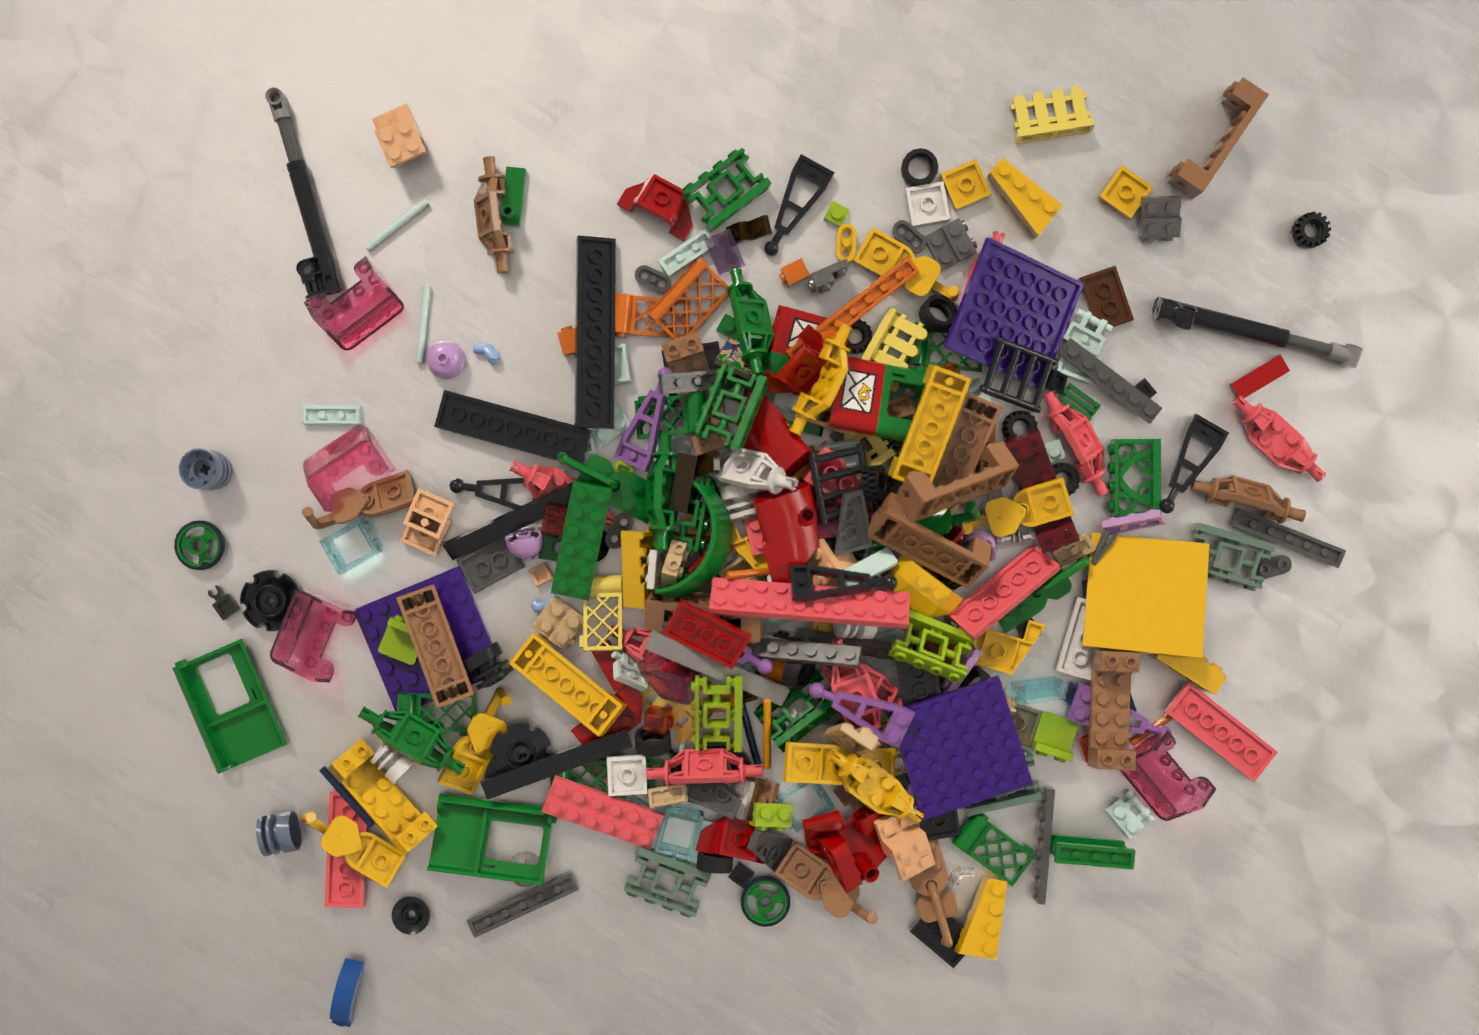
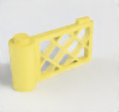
M594 575L589 599H597L600 604L592 610L588 607V601L583 600V635H580V648H583L584 652L623 651L622 575ZM610 598H618V605L613 610L605 604ZM602 606L610 611L603 620L596 614ZM593 615L600 621L594 629L588 625V620ZM612 615L618 619V624L613 629L605 623ZM604 624L610 632L602 639L596 631ZM593 634L601 640L596 646H588V639ZM614 634L618 638V646H610L605 641Z

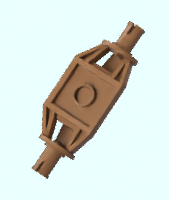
M487 156L483 158L485 175L478 177L481 185L474 198L478 239L489 250L487 255L495 256L497 273H508L507 255L514 253V249L511 248L510 232L501 231L502 220L499 217L498 198L505 195L503 182L505 175L496 172L495 157Z
M1231 475L1221 479L1213 478L1210 484L1194 480L1190 486V491L1206 495V503L1208 504L1215 503L1227 507L1231 501H1236L1241 505H1251L1262 510L1264 518L1276 520L1280 524H1283L1287 518L1303 522L1306 517V510L1290 507V498L1282 499L1270 485ZM1226 487L1225 490H1218V488Z

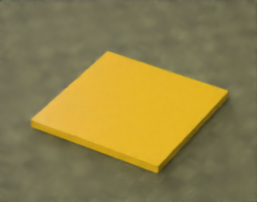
M1091 533V541L1095 548L1101 533ZM1116 535V539L1096 565L1091 563L1095 551L1089 554L1090 564L1088 566L1082 647L1202 659L1210 544Z

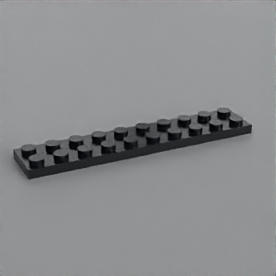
M580 235L576 237L574 428L614 429L616 239Z
M934 649L926 650L928 652L935 654ZM896 660L903 707L941 694L938 675H934L922 668H916L907 662ZM957 810L924 821L919 816L921 822H919L920 828L926 833L928 841L961 836Z

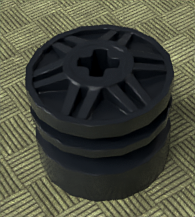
M497 641L462 661L468 673L477 670L478 674L473 677V682L479 678L483 680V682L476 686L478 690L491 687L506 678L514 670L512 666L505 669L502 668V665L509 660L498 661L497 657L503 653V650Z

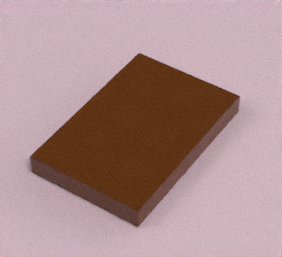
M1116 265L1078 278L1080 282L1084 283L1082 292L1088 310L1093 316L1100 320H1107V323L1114 327L1134 320Z

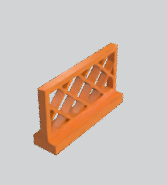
M697 258L646 314L673 340L677 339L675 327H685V336L694 333L728 296L726 289L729 286L706 265L707 263L702 258ZM704 270L710 274V283H700V275ZM697 285V297H687V289L690 286ZM700 285H710V297H701ZM714 285H721L726 291L721 296H714ZM688 299H697L698 311H688ZM701 299H711V307L708 310H701ZM677 300H684L685 311H675L674 303ZM685 313V325H675V314ZM688 313H698L696 324H688ZM664 314H671L672 325H664L660 321L661 317Z

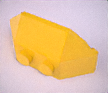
M902 554L897 558L898 565L890 569L891 575L895 576L898 581L894 591L910 592L909 607L917 613L930 618L945 616L957 608L963 600L962 597L928 571Z

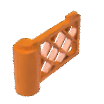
M621 293L615 294V337L626 338V334L671 338L665 331L662 333L656 332L652 327L655 322L650 324L644 317L660 298ZM637 300L645 301L649 305V308L642 314L636 308ZM677 300L674 303V307L678 304H684V300ZM688 300V311H690V300ZM685 313L681 317L675 314L677 318L675 324L680 321L682 325H685V323L682 320V318L685 316ZM661 317V321L665 325H668L667 322ZM640 318L648 325L643 331L635 330V322ZM684 327V335H683V334H676V333H675V336H676L677 338H680V337L685 336V327Z

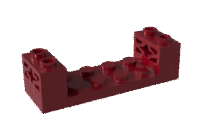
M1038 428L1003 441L1019 464V467L1013 474L1019 491L1057 479ZM1071 516L1033 527L1043 554L1080 541Z

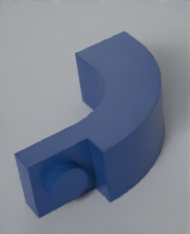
M348 958L344 960L330 1009V1019H332V1023L338 1026L351 1027L355 997L364 974V962Z

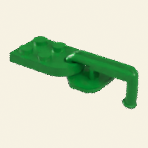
M560 452L557 455L559 463L580 472L579 481L612 488L610 505L648 524L649 519L645 514L647 480L626 470L614 472L612 463L599 455L591 456L585 465L570 458L565 452Z
M970 501L966 504V513L951 515L949 508L915 522L938 535H944L952 529V525L978 521L981 519V515L976 503ZM872 539V550L886 548L885 545Z
M1085 555L1064 570L1060 566L1061 570L1032 593L1033 595L1030 594L998 621L1005 633L1041 612L1046 606L1048 598L1057 600L1069 593L1072 588L1069 577L1090 564V559Z

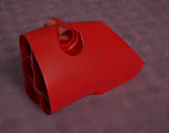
M744 388L743 396L747 397L749 402L753 391ZM764 394L743 449L767 453L778 467H782L785 470L786 477H792L808 464V454H813L798 434L789 431L791 426L787 419Z
M808 482L797 484L795 490L783 488L778 494H773L767 490L756 494L753 504L763 537L762 546L772 582L790 583V565H805L818 547V508L815 505L811 486ZM811 510L813 515L807 516L804 514V511Z
M867 806L856 811L852 815V819L845 823L844 829L834 830L818 839L830 868L846 893L860 886L864 880L868 883L876 881L880 874L877 867L887 858L883 853L873 823L886 814L876 813Z

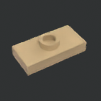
M673 784L669 787L662 786L647 789L650 809L689 802L686 785Z

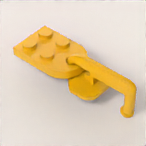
M872 227L853 262L878 276H882L903 258L909 256L919 269V272L904 283L908 291L917 296H925L932 289L952 301L958 300L959 288L957 286L948 288L936 281L941 271L938 262L927 256L915 258L914 253L909 247Z
M1060 477L1018 491L1012 500L1002 496L988 501L985 506L986 515L981 516V519L978 521L961 524V528L965 530L964 534L968 535L972 533L973 528L989 524L995 536L1004 537L1014 534L1020 524L1034 527L1074 515V511L1064 479Z
M498 687L495 690L484 713H477L473 716L467 728L468 735L458 740L451 752V757L466 764L463 771L458 775L444 767L437 780L439 784L470 795L474 794L491 760L490 745L492 739L498 731L505 732L507 730L506 723L503 720L493 717L500 703L503 706H508L512 702L511 697L503 688Z
M314 812L304 813L300 817L302 822L324 834L320 844L325 852L334 857L344 855L345 862L350 868L383 888L389 886L407 855L403 856L396 847L372 833H359L357 823L346 816L335 817L329 826L316 819Z

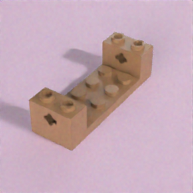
M1244 77L1228 86L1222 94L1224 99L1221 104L1237 114L1231 122L1232 127L1220 138L1222 142L1211 151L1209 155L1211 158L1207 163L1205 162L1202 166H1199L1189 158L1184 162L1180 161L1170 171L1168 183L1191 199L1204 192L1269 94Z
M698 332L661 343L666 362L673 373L710 370ZM709 390L700 391V392H704V394H705V403H707L708 398H709V397H708V391H709ZM682 392V393H677V394H678V395H684V394H687V393H689V392ZM721 407L719 412L724 414L723 408ZM711 413L707 425L718 428L720 420L713 418ZM727 424L725 431L730 432L729 425ZM690 433L697 456L725 447L726 438L711 433L708 441H704L703 439H697L694 433Z
M966 392L950 434L949 444L944 450L932 482L935 488L940 485H949L956 479H965L974 472L1003 407ZM959 505L950 508L952 514L956 513Z
M1003 441L993 442L984 448L985 451L975 468L977 474L972 473L965 479H956L949 485H940L935 488L924 471L911 472L905 477V481L900 486L895 498L910 522L913 523L1005 487L1019 467V464Z
M891 492L872 514L867 537L968 589L989 567L992 545L975 536L963 548L916 522L911 523L905 517V512L896 500V494Z
M434 584L397 597L396 600L436 708L474 695Z
M653 589L645 600V630L663 632L661 622L669 621L681 599L709 612L711 593L694 592L689 595L671 598L655 593ZM712 614L716 617L726 616L729 619L741 618V629L751 634V639L748 643L760 642L767 628V618Z
M1092 650L1087 766L1095 769L1135 771L1136 751L1128 749L1131 672H1139L1140 653Z

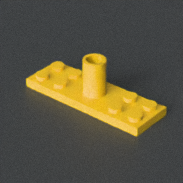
M786 742L783 781L843 785L841 777L838 776L839 766L829 760L828 755L833 756L830 753L833 749H836L845 757L852 753L840 745ZM876 747L873 751L857 755L858 757L872 760L894 777L896 749Z

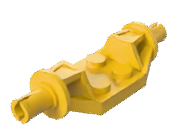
M841 323L834 339L825 338L826 344L819 357L827 361V363L820 371L821 376L818 382L812 387L811 396L801 392L795 408H791V410L796 412L797 416L789 431L801 436L807 420L812 419L816 421L817 418L814 416L831 406L848 371L846 352H850V349L846 347L845 342L852 330L851 327Z
M836 749L830 752L833 756L829 754L828 759L839 766L838 776L841 777L846 792L876 813L892 815L897 819L907 816L916 824L921 822V819L918 817L923 818L924 814L913 807L914 797L908 795L895 777L868 758L858 757L854 753L845 757Z

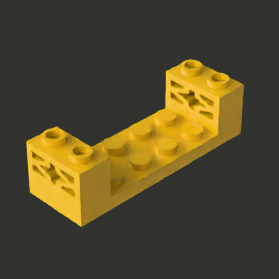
M932 364L928 365L922 381L926 384L899 457L894 456L888 471L889 476L904 482L905 477L909 473L924 471L931 483L933 482L971 378Z
M532 633L509 664L598 737L604 736L627 707L626 703L613 693H608L552 648L554 645L542 635Z
M360 739L331 763L328 769L404 856L438 826L426 812L421 814L402 791L384 776L385 772L383 769H377L379 766L377 763L373 765L370 762L374 752L363 739Z

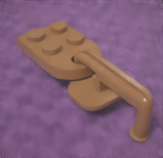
M406 470L368 483L360 491L350 487L336 491L330 498L331 514L316 518L313 515V509L306 507L302 510V515L314 529H322L337 523L344 524L353 521L360 515L378 518L410 507L415 497L411 474Z
M938 839L930 840L928 842L936 864L909 878L913 889L921 894L917 901V908L921 919L928 923L938 921L942 935V945L952 947L953 940L946 918L955 915L957 904L954 894L945 889L948 873Z
M796 841L773 873L805 897L814 900L822 899L824 909L837 918L845 917L851 910L870 924H875L878 921L876 913H869L855 903L860 895L859 886L846 893L837 878H835L830 866Z

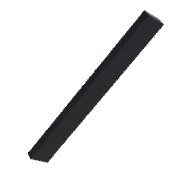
M573 482L444 542V549L450 558L455 560L568 507Z
M627 728L483 779L480 783L488 800L633 747Z

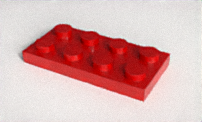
M683 599L680 600L662 633L730 669H733L751 639L750 633Z

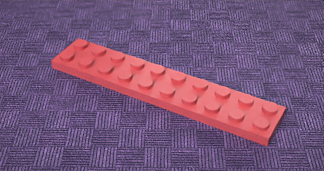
M713 577L709 613L908 629L910 592L871 590L870 592L815 601H792L791 583ZM812 585V591L837 588L832 586Z

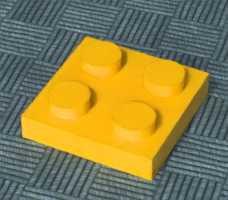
M977 159L940 175L955 211L991 196Z
M1121 165L1098 198L1130 220L1140 207L1141 196H1147L1153 186Z

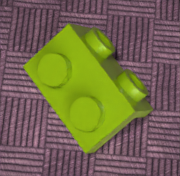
M754 802L753 821H749V825L755 826V830H766L767 827H773L775 831H785V828L792 827L793 804Z

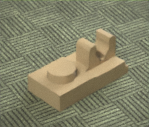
M1087 533L1079 535L1080 541L1052 550L1061 567L1096 550Z

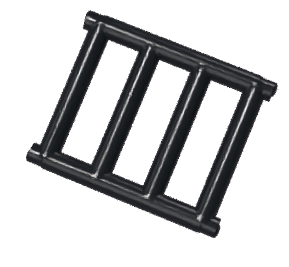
M996 337L995 343L997 345L984 384L980 385L979 391L1032 412L1040 413L1041 407L1039 405L1052 367L1057 364V359L1007 339ZM1006 347L1013 350L1000 391L991 388L1003 349ZM1021 353L1029 356L1017 395L1014 397L1007 394ZM1036 360L1045 362V366L1033 402L1031 403L1023 399Z
M863 442L856 444L855 447L820 455L808 454L822 525L828 523V520L837 519L840 516V510L827 513L825 501L842 498V495L848 492L862 490L863 485L823 494L821 482L859 473L863 474L862 470L868 466ZM858 454L859 466L819 475L817 463ZM866 500L867 511L874 513L876 511L875 502Z

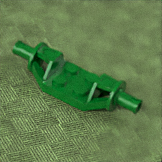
M735 268L730 271L733 284L726 290L727 295L730 296L731 308L740 341L741 360L744 363H750L752 374H756L759 377V375L763 376L765 374L762 360L768 356L767 351L774 337L767 301L753 290V285L750 282H744L742 269ZM760 344V349H755V346Z
M660 434V449L658 452L652 453V457L656 458V461L647 474L645 514L652 525L649 527V531L656 533L655 550L657 551L668 550V534L676 531V528L673 527L674 511L661 509L665 502V495L662 494V487L665 486L666 480L665 475L676 473L678 454L671 452V434ZM667 460H669V468H664ZM664 516H667V526H666V522H665Z
M364 706L358 715V718L373 725L371 734L375 733L387 746L420 765L435 768L437 772L441 768L446 767L458 775L461 774L466 765L451 757L452 754L450 753L453 748L449 746L440 729L408 711H387L385 709L382 714L378 715ZM383 718L395 720L397 723L395 725L384 721ZM438 744V746L446 753V755H443L441 752L435 749V745Z

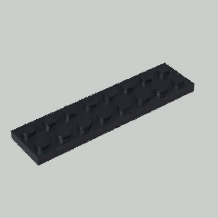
M447 390L443 392L434 425L436 428L557 460V455L560 452H565L570 458L582 464L592 433L590 429L574 428L572 424Z

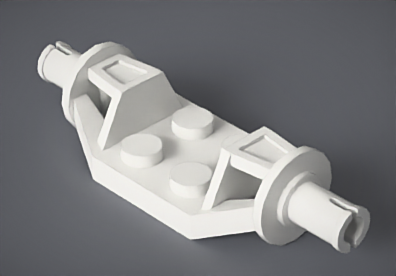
M732 449L724 454H720V470L708 474L713 480L750 489L769 490L773 494L780 493L783 488L795 490L798 484L796 478L786 477L785 470L782 467H778L767 453L742 449L741 454L733 452Z

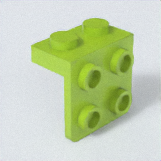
M396 614V616L389 618L388 627L378 651L413 665L417 659V653L403 616Z
M1043 711L1031 747L1040 756L1047 757V754L1055 756L1054 760L1065 763L1067 760L1072 762L1074 754L1070 750L1077 732L1078 723Z

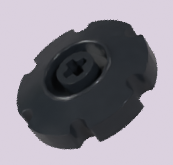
M278 570L261 571L253 575V583L246 582L240 595V604L246 606V610L242 613L252 626L261 628L264 625L266 631H278L291 625V618H299L303 609L304 598L298 596L301 586L290 574L283 573L279 576ZM274 598L275 602L270 603L269 599Z
M528 721L508 723L506 725L507 730L505 732L498 731L490 745V753L495 754V757L491 758V763L498 774L552 755L551 751L546 749L551 745L546 732L538 725L530 728ZM521 749H524V753L521 752L520 755H518L517 751H521Z

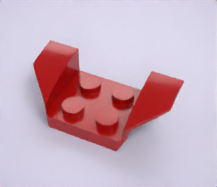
M656 174L650 176L646 182L626 188L616 204L631 213L636 206L671 225L669 233L683 241L693 226L687 201L681 197L684 190Z
M808 324L797 336L803 345L776 375L770 370H767L763 375L768 379L769 384L766 391L769 393H793L800 396L801 392L807 394L813 385L818 382L821 376L820 371L827 361L819 357L823 349L822 335L811 325Z
M627 685L614 694L626 703L627 707L605 735L627 728L629 732L641 723L643 696L637 689ZM581 722L570 730L581 744L599 738Z
M839 810L802 820L806 847H809L811 853L826 860L818 839L834 830L845 828L844 817H841Z
M723 816L699 832L695 851L764 864L747 848L750 837L755 830V826L749 825L750 820H741L739 818L734 820Z

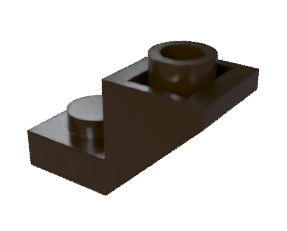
M762 215L750 221L737 222L726 227L730 246L758 240L772 234L768 215Z

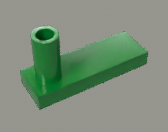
M506 166L505 195H503L501 212L502 225L521 226L526 177L525 168Z

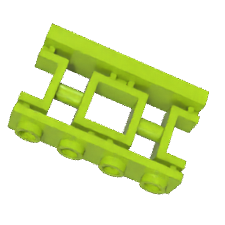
M909 609L908 629L899 628L904 630L903 640L896 639L892 643L889 656L894 657L898 661L912 664L916 668L930 671L934 675L948 678L952 682L960 683L967 676L966 671L968 669L967 666L959 664L961 653L967 655L971 651V645L974 643V640L963 630ZM912 629L920 631L919 637L911 635ZM925 639L940 644L938 655L923 650ZM909 642L917 645L916 651L908 649ZM948 643L956 645L954 651L947 649ZM945 657L952 659L951 665L943 663Z
M695 675V682H691V694H695V699H691V711H695V716H691V728H695V733H691V744H695V751H699V748L707 750V742H726V750L734 748V752H742V675H734V678L727 676V685H707V676L699 678V675ZM699 687H703V694H713V699H703V706H699ZM731 687H734V706H730V699H721V694H731ZM707 708H726V719H707ZM699 721H703V728H713V732H703V740H699ZM730 721H734V740H730V732H721V728H730Z

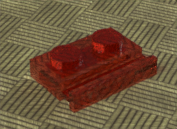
M546 505L540 532L562 537L567 509Z

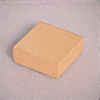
M546 562L528 570L536 587L554 578Z

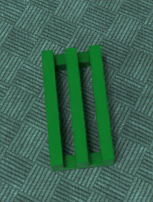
M1071 383L1067 385L1063 394L1058 398L1064 404H1070V408L1085 415L1088 421L1092 419L1101 406ZM1071 389L1073 392H1075L1080 397L1085 399L1087 402L1093 405L1094 408H1091L1089 405L1084 403L1078 397L1069 392V390ZM1065 395L1090 412L1089 415L1064 398Z

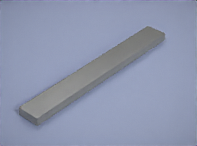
M655 630L652 631L644 646L648 651L727 683V676L734 678V675H742V690L763 699H770L772 703L782 706L790 691L789 687L738 665L730 669Z

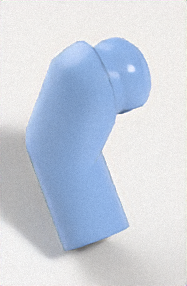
M474 344V353L485 354L490 364L498 363L499 353L492 345Z
M551 593L546 601H533L531 608L534 612L541 613L553 595L558 598L560 597Z

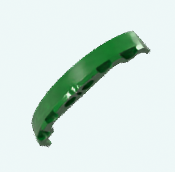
M693 481L692 485L700 491L710 512L712 525L710 544L700 565L687 578L672 586L654 589L655 593L671 598L689 595L710 583L724 566L731 547V521L723 501L711 487Z

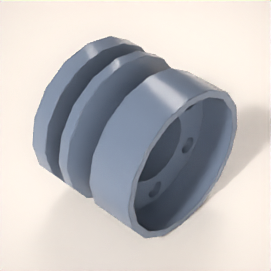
M192 449L185 453L179 464V475L182 481L188 487L194 489L217 490L226 484L231 474V467L227 457L221 452L214 450Z
M295 811L280 812L277 817L274 814L258 817L256 822V838L259 850L263 856L277 855L281 850L284 853L300 849L302 840L301 827Z

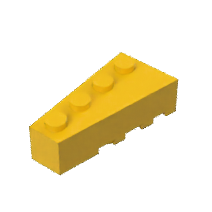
M1003 157L987 176L996 190L1007 201L1012 211L1014 210L1020 218L1022 224L1030 231L1034 239L1040 235L1063 206Z
M645 530L621 531L623 607L645 609V600L653 591V589H647L645 576L648 573L647 556L650 550H655L656 548L653 546L654 532Z
M1148 654L1213 695H1216L1227 677L1226 674L1221 672L1223 668L1214 663L1208 664V659L1204 656L1202 659Z
M982 877L974 897V903L968 912V918L964 928L961 930L958 943L953 950L954 952L997 960L1008 881Z

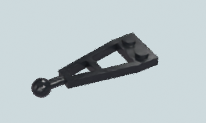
M802 154L792 169L774 226L777 232L772 241H768L764 246V251L768 256H775L779 252L778 244L783 235H789L824 193L835 173ZM796 175L820 187L803 208L789 201ZM786 207L798 213L787 228L781 225Z
M1198 414L1193 415L1185 429L1168 484L1172 489L1168 497L1161 500L1159 508L1163 513L1173 512L1175 509L1174 500L1178 493L1182 494L1187 490L1218 453L1229 434L1226 430ZM1191 435L1213 447L1198 466L1185 459ZM1183 466L1192 471V473L1181 485L1177 483Z
M454 478L451 480L449 487L454 493H460L463 490L475 492L477 497L516 509L521 505L506 501L508 484L524 483V478L478 480L476 484L464 483L462 479ZM501 485L500 498L482 493L483 486Z
M790 565L792 601H815L870 592L871 587H884L890 591L894 590L898 584L897 578L893 575H886L883 579H870V574L815 565ZM811 574L838 578V587L812 591ZM845 580L864 582L862 584L845 586Z

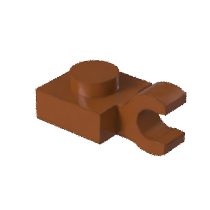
M840 785L833 790L845 807L850 803L855 811L863 808L855 797L845 791L844 785Z

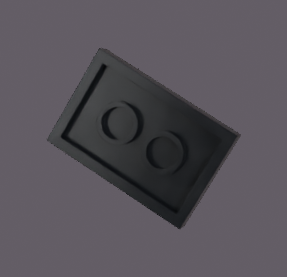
M953 916L946 918L953 940L952 947H946L941 943L942 935L938 921L928 923L919 917L909 931L954 969L965 956L953 951L964 926Z

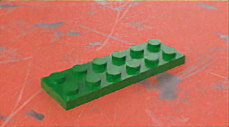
M573 480L551 593L589 601L612 488Z

